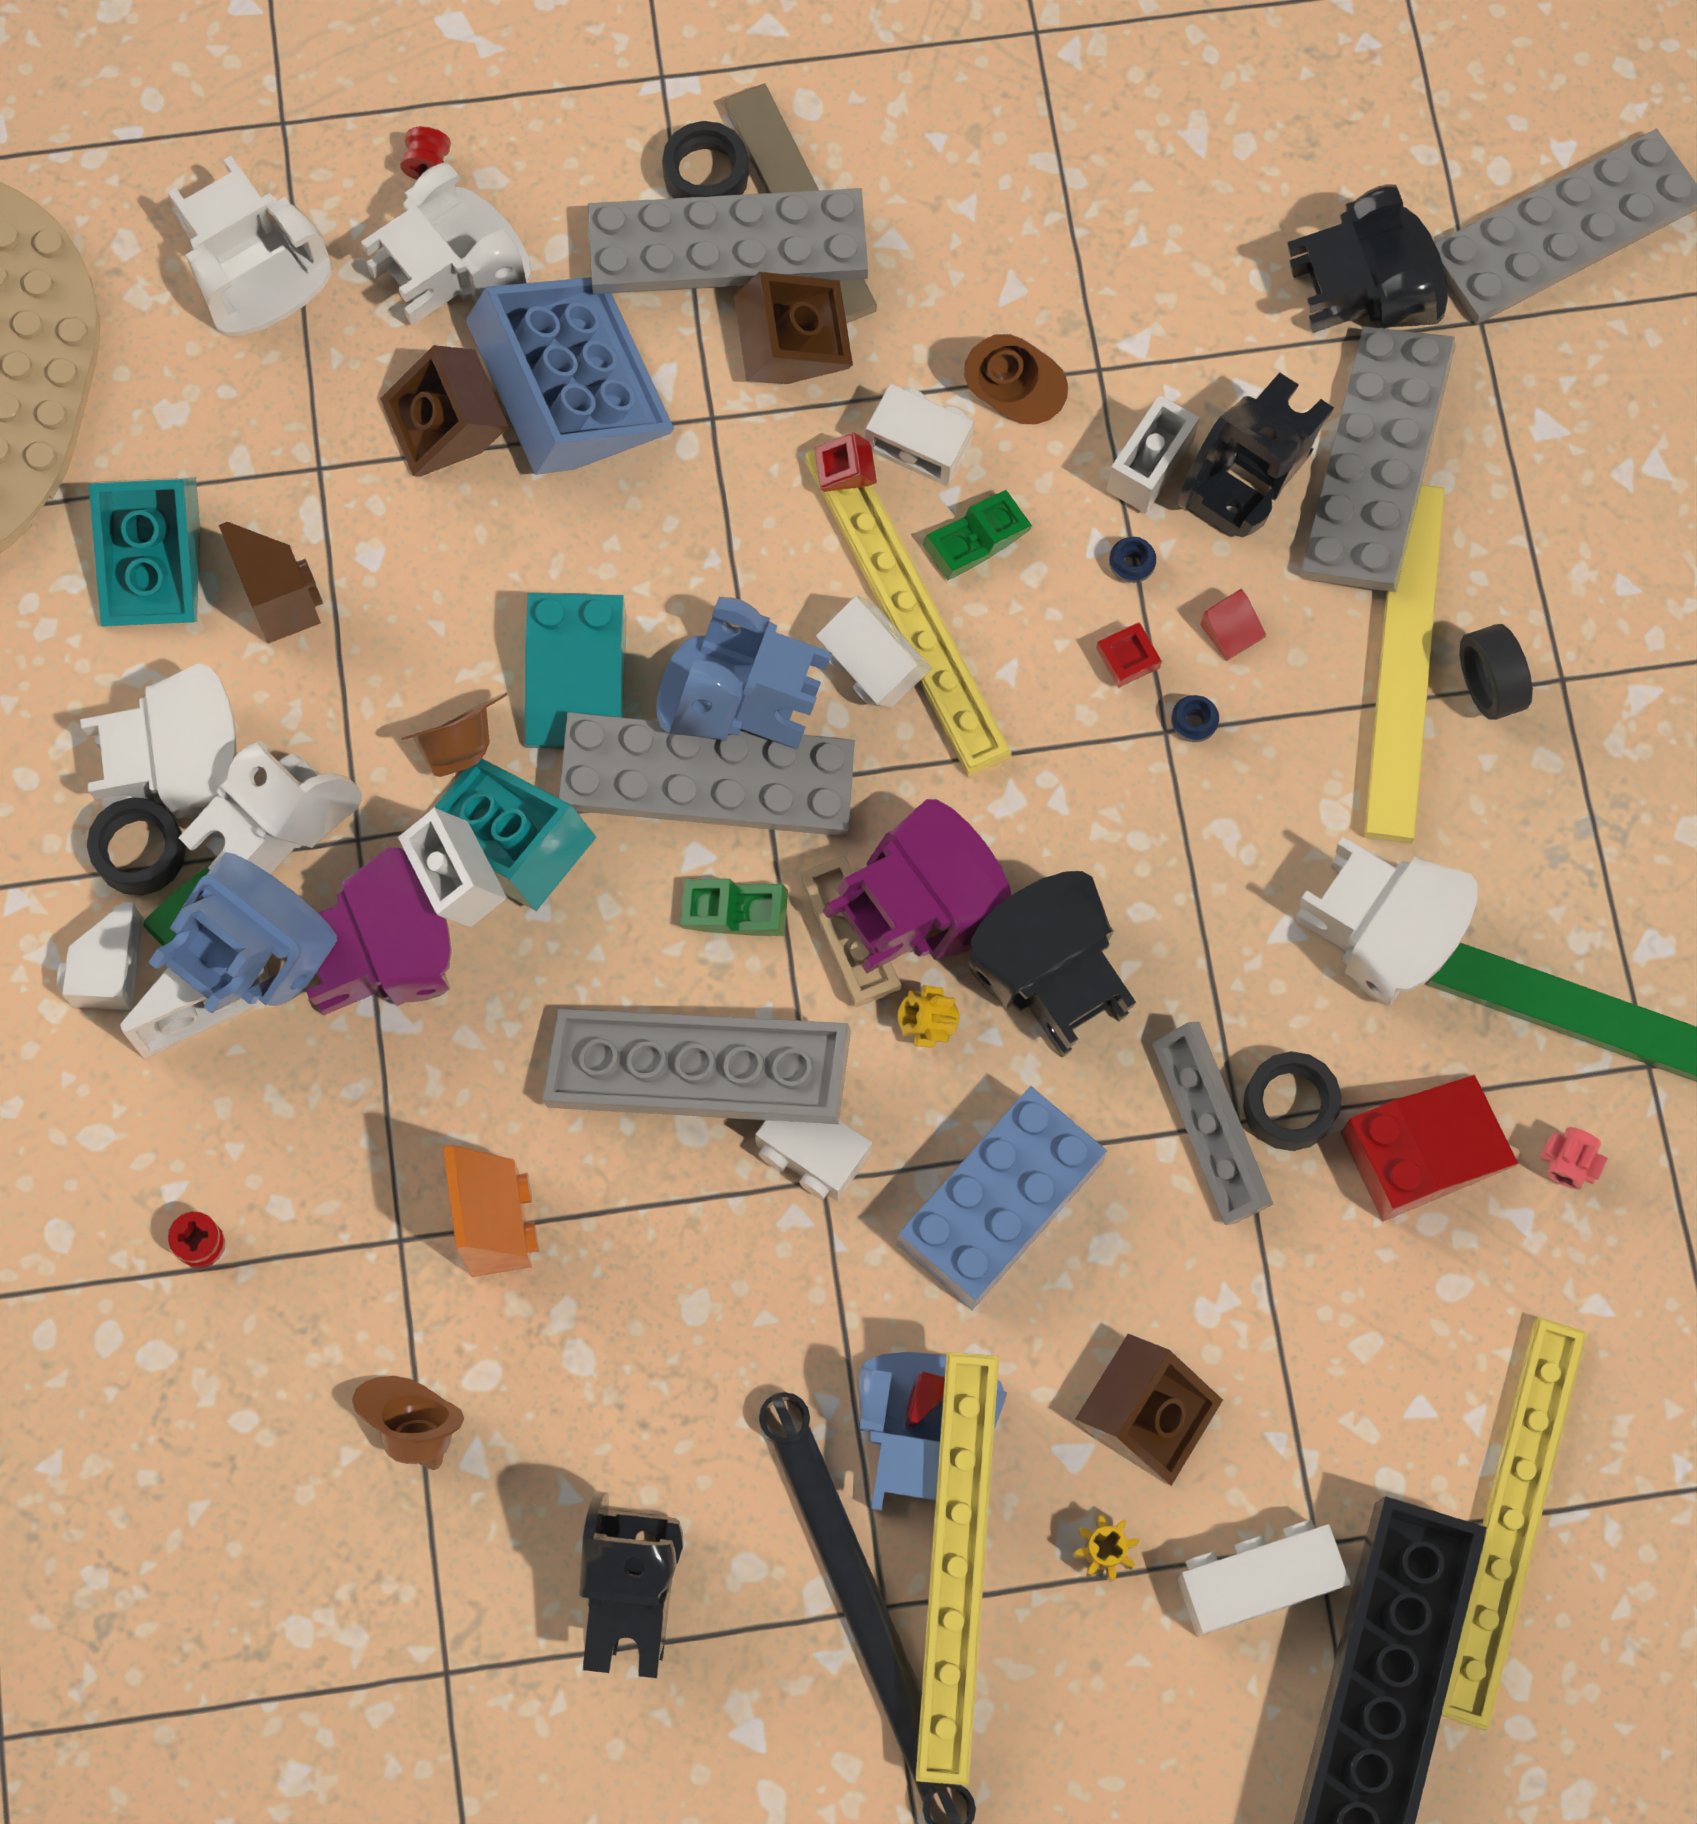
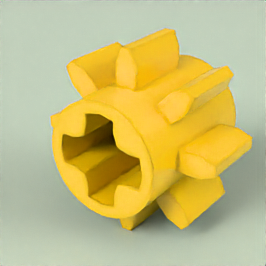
M923 985L921 992L910 990L908 992L909 996L902 1001L899 1007L898 1022L903 1030L902 1034L903 1036L914 1037V1046L934 1048L936 1042L948 1043L949 1036L953 1035L958 1027L959 1011L955 1004V998L943 996L944 991L942 987Z
M1099 1515L1096 1520L1097 1530L1094 1533L1083 1527L1077 1532L1087 1542L1084 1548L1076 1550L1073 1555L1075 1558L1086 1557L1090 1564L1086 1573L1087 1577L1092 1576L1098 1569L1106 1571L1109 1582H1113L1116 1579L1115 1567L1118 1564L1130 1570L1135 1566L1133 1560L1127 1557L1126 1554L1128 1549H1132L1139 1544V1540L1134 1538L1126 1539L1122 1532L1126 1526L1124 1519L1116 1527L1107 1526L1104 1516ZM1109 1536L1116 1541L1113 1550L1118 1554V1558L1110 1555L1105 1560H1101L1096 1555L1099 1551V1546L1093 1541L1096 1539L1103 1542Z

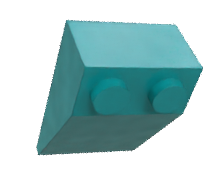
M196 477L89 483L101 627L197 622L200 518Z
M528 593L525 635L526 748L564 749L567 712L623 718L627 621L624 595Z
M483 758L476 765L465 769L433 807L468 821L504 893L534 911L540 908L597 838L571 804Z

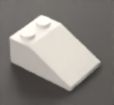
M266 964L250 988L271 978ZM167 968L121 1022L120 1027L124 1035L145 1059L263 1003L258 1000L254 1004H248L240 998L210 1013L204 1008L208 999L170 968Z

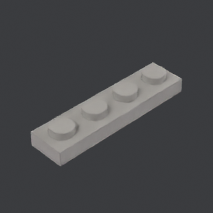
M1188 1022L1152 1042L1224 1224L1238 1223L1274 1205L1200 1022Z

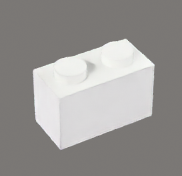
M890 383L866 427L865 439L870 442L872 453L949 487L972 443L975 421L969 419L963 411L956 407H942L927 400L916 389L910 387L902 389Z
M1158 395L1111 466L1106 491L1140 511L1147 513L1192 445L1200 417Z
M855 596L816 635L826 647L824 650L832 653L829 662L841 672L844 669L848 671L856 681L853 689L871 706L876 703L880 706L893 708L932 669L870 599Z
M433 808L398 836L438 916L472 927L507 899L468 821Z
M766 1120L755 1134L756 1146L761 1149L758 1155L767 1164L779 1171H783L785 1167L789 1168L802 1177L799 1183L808 1192L820 1199H824L828 1195L837 1202L872 1153V1142L840 1120L839 1124Z

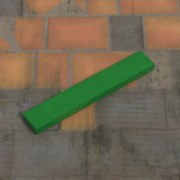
M1461 942L1442 968L1428 981L1427 985L1697 1082V1026Z

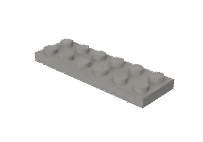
M1656 128L1435 242L1441 256L1447 284L1474 324L1478 325L1696 211L1697 183Z
M862 188L588 203L593 294L744 286L759 271L830 280L868 279Z
M1363 326L1301 570L1304 580L1396 592L1456 346L1454 336Z
M567 712L559 799L571 804L579 812L847 837L849 831L855 740L803 735L798 749L743 729H740L738 735L728 734L725 742L720 739L669 734L660 726L659 721Z
M558 1009L542 1101L547 1108L839 1124L851 1029L848 1023Z

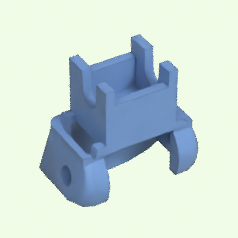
M719 597L706 636H694L685 641L673 654L663 673L657 694L656 711L660 726L669 734L713 738L725 742L728 734L738 735L740 729L798 749L805 726L790 721L792 712L795 710L811 715L821 682L806 676L809 666L826 670L832 653L777 633V625L770 622L769 617L760 615L754 607L745 601L732 597ZM729 623L734 624V625H737V626H740V627H733V626H731Z
M225 853L208 874L199 880L170 926V929L176 933L174 939L158 948L150 959L149 964L156 969L166 965L208 999L204 1008L210 1013L240 998L248 1004H254L259 1000L264 1005L277 1006L289 1002L308 986L337 942V935L331 926L308 903L274 876L236 854ZM272 953L278 958H287V961L277 975L250 988Z
M916 1352L882 1354L866 1360L863 1366L859 1368L860 1431L870 1432L871 1443L881 1444L871 1509L882 1510L884 1492L936 1500L943 1400L912 1431L904 1429L903 1421L915 1378L922 1371L945 1377L946 1356ZM999 1380L997 1383L994 1429L1007 1394Z

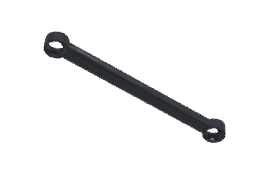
M781 1392L774 1394L766 1399L760 1409L759 1423L761 1432L775 1448L923 1801L922 1812L926 1824H935L930 1815V1800L937 1793L950 1824H962L947 1788L956 1789V1792L965 1799L968 1808V1819L965 1824H972L975 1818L976 1806L974 1798L968 1789L957 1784L916 1781L922 1690L811 1431L808 1407L803 1399L793 1393ZM784 1401L792 1402L802 1413L803 1424L798 1433L795 1430ZM772 1405H774L787 1438L777 1437L767 1428L766 1412Z

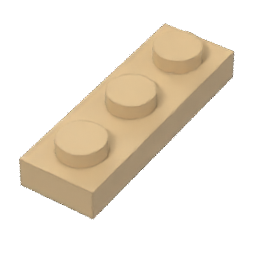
M844 855L800 872V879L854 1006L858 1008L901 991V983L891 961L866 973L861 965L871 954L841 912L830 918H827L823 913V909L828 902L840 897L836 889L843 878L853 874Z

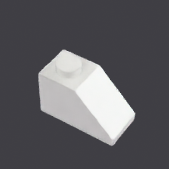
M123 902L68 947L66 963L61 962L58 968L57 986L59 992H62V995L73 1008L132 1011L143 916L134 903Z

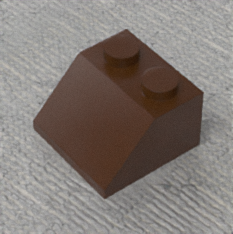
M759 271L734 295L746 381L790 384L846 370L853 366L839 280Z
M433 345L380 398L412 475L415 477L424 476L481 454L509 428L475 349Z
M230 522L219 525L251 607L268 644L321 623L315 607L322 605L323 601L306 558L296 561L290 545Z
M1127 1334L1075 1420L1102 1444L1163 1483L1172 1486L1223 1399L1171 1350Z

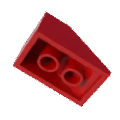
M1475 1075L1393 1100L1350 1118L1340 1132L1382 1222L1519 1164Z

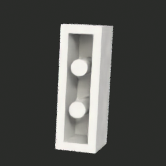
M1308 1520L1283 1529L1285 1539L1266 1544L1264 1536H1259L1234 1545L1236 1555L1217 1560L1215 1552H1210L1185 1561L1188 1570L1180 1573L1176 1578L1196 1636L1199 1637L1351 1585L1330 1525L1327 1524L1315 1528L1313 1521Z

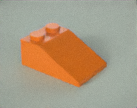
M455 1145L443 1146L456 1249L471 1276L476 1277L532 1268L530 1253L539 1252L535 1222L526 1223L523 1204L532 1203L528 1173L519 1174L514 1159Z

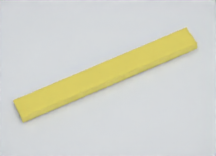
M815 450L805 454V462L820 489ZM873 485L827 492L820 490L884 615L932 667L919 683L967 776L970 777L1010 759L1012 752Z
M1422 485L1396 592L1386 591L1364 828L1365 838L1412 844L1415 838L1445 488Z
M1540 1317L1536 1318L1533 1323L1482 1524L1487 1529L1441 1715L1443 1718L1483 1731L1489 1729L1587 1335L1585 1331Z
M947 1352L916 1765V1781L969 1785L999 1356L956 1352Z

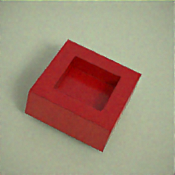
M1140 622L1097 642L1096 650L1118 688L1161 667L1162 660Z

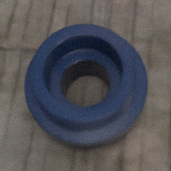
M1134 536L1121 539L1113 546L1109 556V565L1113 574L1120 580L1128 583L1142 582L1149 578L1155 569L1156 553L1146 540ZM1136 557L1141 564L1137 567H1131L1126 565L1124 559Z
M1190 695L1179 700L1174 706L1171 724L1176 734L1182 739L1189 742H1202L1209 739L1217 730L1219 712L1214 703L1206 697ZM1192 714L1201 717L1203 724L1192 726L1187 722L1186 717Z

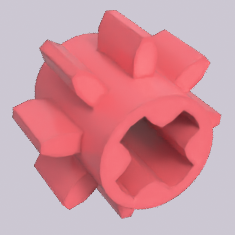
M1574 1127L1566 1128L1563 1136L1554 1132L1552 1137H1549L1540 1156V1159L1550 1163L1546 1171L1547 1176L1553 1181L1572 1189H1581L1584 1181L1594 1184L1595 1180L1599 1179L1608 1160L1607 1157L1597 1154L1601 1146L1598 1138Z

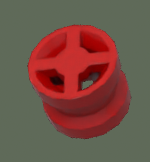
M419 126L409 129L405 138V145L408 151L401 157V170L407 176L417 180L430 167L444 163V157L450 152V138L440 130L431 127Z
M190 1211L181 1214L173 1221L169 1228L168 1243L170 1249L184 1264L192 1268L211 1266L220 1259L224 1252L225 1237L223 1231L210 1216L202 1212ZM194 1229V1235L191 1236L190 1240L184 1241L185 1239L189 1238V1236L193 1233Z

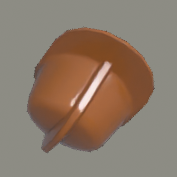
M1012 334L992 335L974 346L965 361L964 377L969 389L978 398L991 405L1006 417L1021 424L1037 425L1051 420L1062 410L1067 400L1068 382L1063 369L1052 358L1023 338Z
M507 692L502 693L439 727L402 737L401 740L414 739L430 772L434 776L442 777L468 769L482 759L490 743L486 708L508 694Z
M383 1376L365 1381L356 1388L352 1397L355 1412L380 1432L385 1451L389 1457L405 1464H420L431 1470L441 1467L443 1456L451 1443L452 1434L461 1428L464 1421L460 1408L444 1400L426 1386L408 1378Z

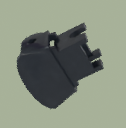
M1396 184L1377 186L1361 195L1354 202L1345 204L1346 212L1340 215L1342 224L1287 242L1291 257L1308 253L1291 259L1289 262L1293 278L1306 273L1310 275L1316 292L1315 296L1307 298L1310 313L1322 310L1321 312L1309 315L1312 333L1368 315L1370 323L1379 322L1381 328L1384 329L1389 327L1438 324L1445 317L1448 294L1441 256L1431 234L1419 217L1408 208L1403 207V201Z
M1279 372L1257 399L1251 396H1244L1218 418L1190 468L1179 495L1178 506L1185 511L1191 509L1228 534L1242 538L1253 534L1265 525L1273 508L1272 500L1275 501L1285 485L1311 456L1314 450L1312 445L1323 423L1331 415L1334 407L1320 399L1307 412L1300 413L1294 411L1288 401L1296 392L1299 384ZM1235 463L1269 485L1271 489L1263 496L1228 473V471ZM1227 506L1237 507L1240 513L1235 514L1230 512L1227 509Z
M1083 871L1061 872L1042 878L1017 891L995 907L979 924L971 939L972 954L968 966L978 982L993 997L999 1000L1005 1009L1013 1005L1021 1012L1029 1007L1061 1057L1069 1054L1072 1050L1071 1046L1078 1041V1037L1073 1030L1108 1008L1111 1009L1117 1020L1121 1021L1128 1016V1010L1133 1008L1136 1003L1103 954V951L1110 946L1109 940L1114 930L1109 924L1093 877Z
M596 1491L588 1508L582 1541L579 1596L589 1599L583 1670L609 1673L612 1655L616 1656L619 1640L630 1638L639 1647L638 1676L657 1678L659 1660L663 1661L672 1578L684 1546L683 1530L680 1521L676 1518L608 1510V1493ZM647 1530L654 1534L656 1542L636 1540V1536L639 1532Z

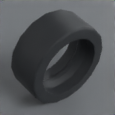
M710 121L690 123L674 132L666 143L662 158L663 178L667 192L672 198L742 195L746 190L749 176L748 154L745 143L731 128L721 123ZM710 149L727 155L733 167L730 176L722 182L702 186L694 185L683 179L680 175L679 165L681 160L691 152Z
M1495 624L1465 634L1460 641L1459 656L1466 686L1479 711L1487 719L1497 720L1528 709L1532 703L1533 695L1531 674L1523 650L1512 631L1504 624Z
M127 798L113 802L101 811L89 828L86 845L91 864L108 886L123 894L141 896L160 891L172 882L184 864L186 845L179 839L182 831L166 808L150 799ZM137 821H147L156 825L163 833L165 840L164 852L159 860L148 869L135 873L124 872L116 868L111 862L108 853L109 842L115 832L126 824Z
M1290 1051L1273 1055L1258 1066L1245 1089L1243 1109L1247 1124L1260 1140L1276 1149L1296 1151L1312 1147L1327 1135L1340 1114L1342 1095L1337 1078L1325 1063L1310 1054ZM1288 1073L1298 1074L1310 1080L1318 1089L1321 1098L1320 1113L1316 1120L1307 1127L1296 1130L1282 1128L1274 1123L1266 1114L1263 1104L1264 1090L1268 1083L1277 1076Z

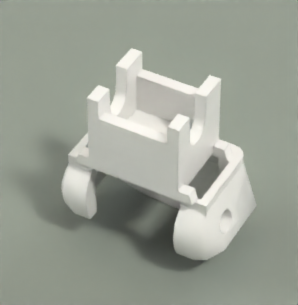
M229 156L223 160L229 172L224 177L186 199H183L176 188L168 192L171 202L178 210L176 216L179 224L190 238L193 251L186 254L195 281L200 287L217 331L227 337L244 336L260 331L289 317L308 304L325 287L332 275L331 263L324 239L310 219L301 210L290 204L286 197L277 201L269 193L261 198L233 157ZM268 210L277 221L276 223L272 224Z
M447 162L427 169L417 179L413 187L404 192L406 201L403 203L406 212L361 241L362 248L368 256L382 247L385 248L367 261L369 273L374 279H377L388 271L400 285V295L405 302L413 301L404 308L406 318L411 325L458 294L463 300L471 298L476 303L485 287L529 283L532 278L529 257L511 225L489 202L475 192L462 187H455V184L460 181V177Z
M199 663L154 685L146 686V696L139 699L140 708L80 719L81 729L87 736L99 735L95 736V743L101 751L104 780L87 784L88 792L95 800L102 799L103 809L113 802L127 798L150 799L157 804L164 803L166 810L171 811L177 819L186 817L196 819L218 795L216 790L228 778L229 766L237 755L236 726L231 703L221 680L209 666Z
M257 741L245 747L234 757L229 766L228 778L216 790L218 795L181 834L179 839L190 850H195L209 835L214 836L206 844L217 856L208 867L209 870L214 867L225 853H232L254 863L271 874L294 848H300L302 845L313 848L322 838L356 811L362 801L360 789L352 780L344 775L333 773L320 774L306 760L296 754H290L278 762L269 753L270 749L264 743ZM264 768L267 773L266 782L258 787L254 782V775L259 769Z
M1342 837L1335 852L1338 855L1331 866L1339 874L1322 899L1306 890L1301 898L1299 905L1301 910L1298 912L1295 921L1346 951L1342 959L1347 965L1345 974L1353 978L1357 985L1372 999L1380 1004L1391 1006L1400 992H1409L1427 982L1442 968L1456 950L1471 922L1477 904L1478 884L1472 874L1428 862L1417 856L1413 858L1411 863L1400 861L1395 868L1347 838Z

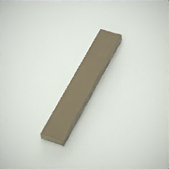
M766 83L724 99L725 109L739 137L745 143L747 153L767 193L819 190ZM864 279L839 280L846 324L876 312L877 304Z

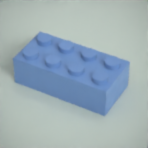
M1030 1086L898 1233L897 1246L973 1311L1102 1165L1107 1150L1036 1089Z

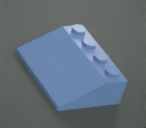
M592 277L485 287L466 318V322L535 475L575 470L671 434L674 427L612 293L593 294Z

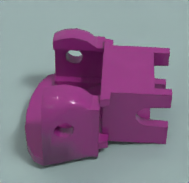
M926 799L900 824L884 835L867 861V867L843 878L836 889L840 897L828 902L823 909V913L827 918L840 912L843 914L871 954L861 965L864 971L869 973L913 949L919 957L930 953L934 960L943 956H955L971 950L970 942L979 924L995 907L1012 896L1002 867L975 829L950 806L937 799ZM934 925L938 929L947 928L924 941V938Z
M388 847L350 877L341 881L344 890L336 895L339 905L318 913L337 935V942L317 971L322 984L306 990L310 1001L314 1005L318 1004L323 1015H327L379 992L384 1000L391 999L396 1006L407 1002H419L436 998L450 990L445 974L449 969L452 953L447 920L436 914L406 852L401 848Z

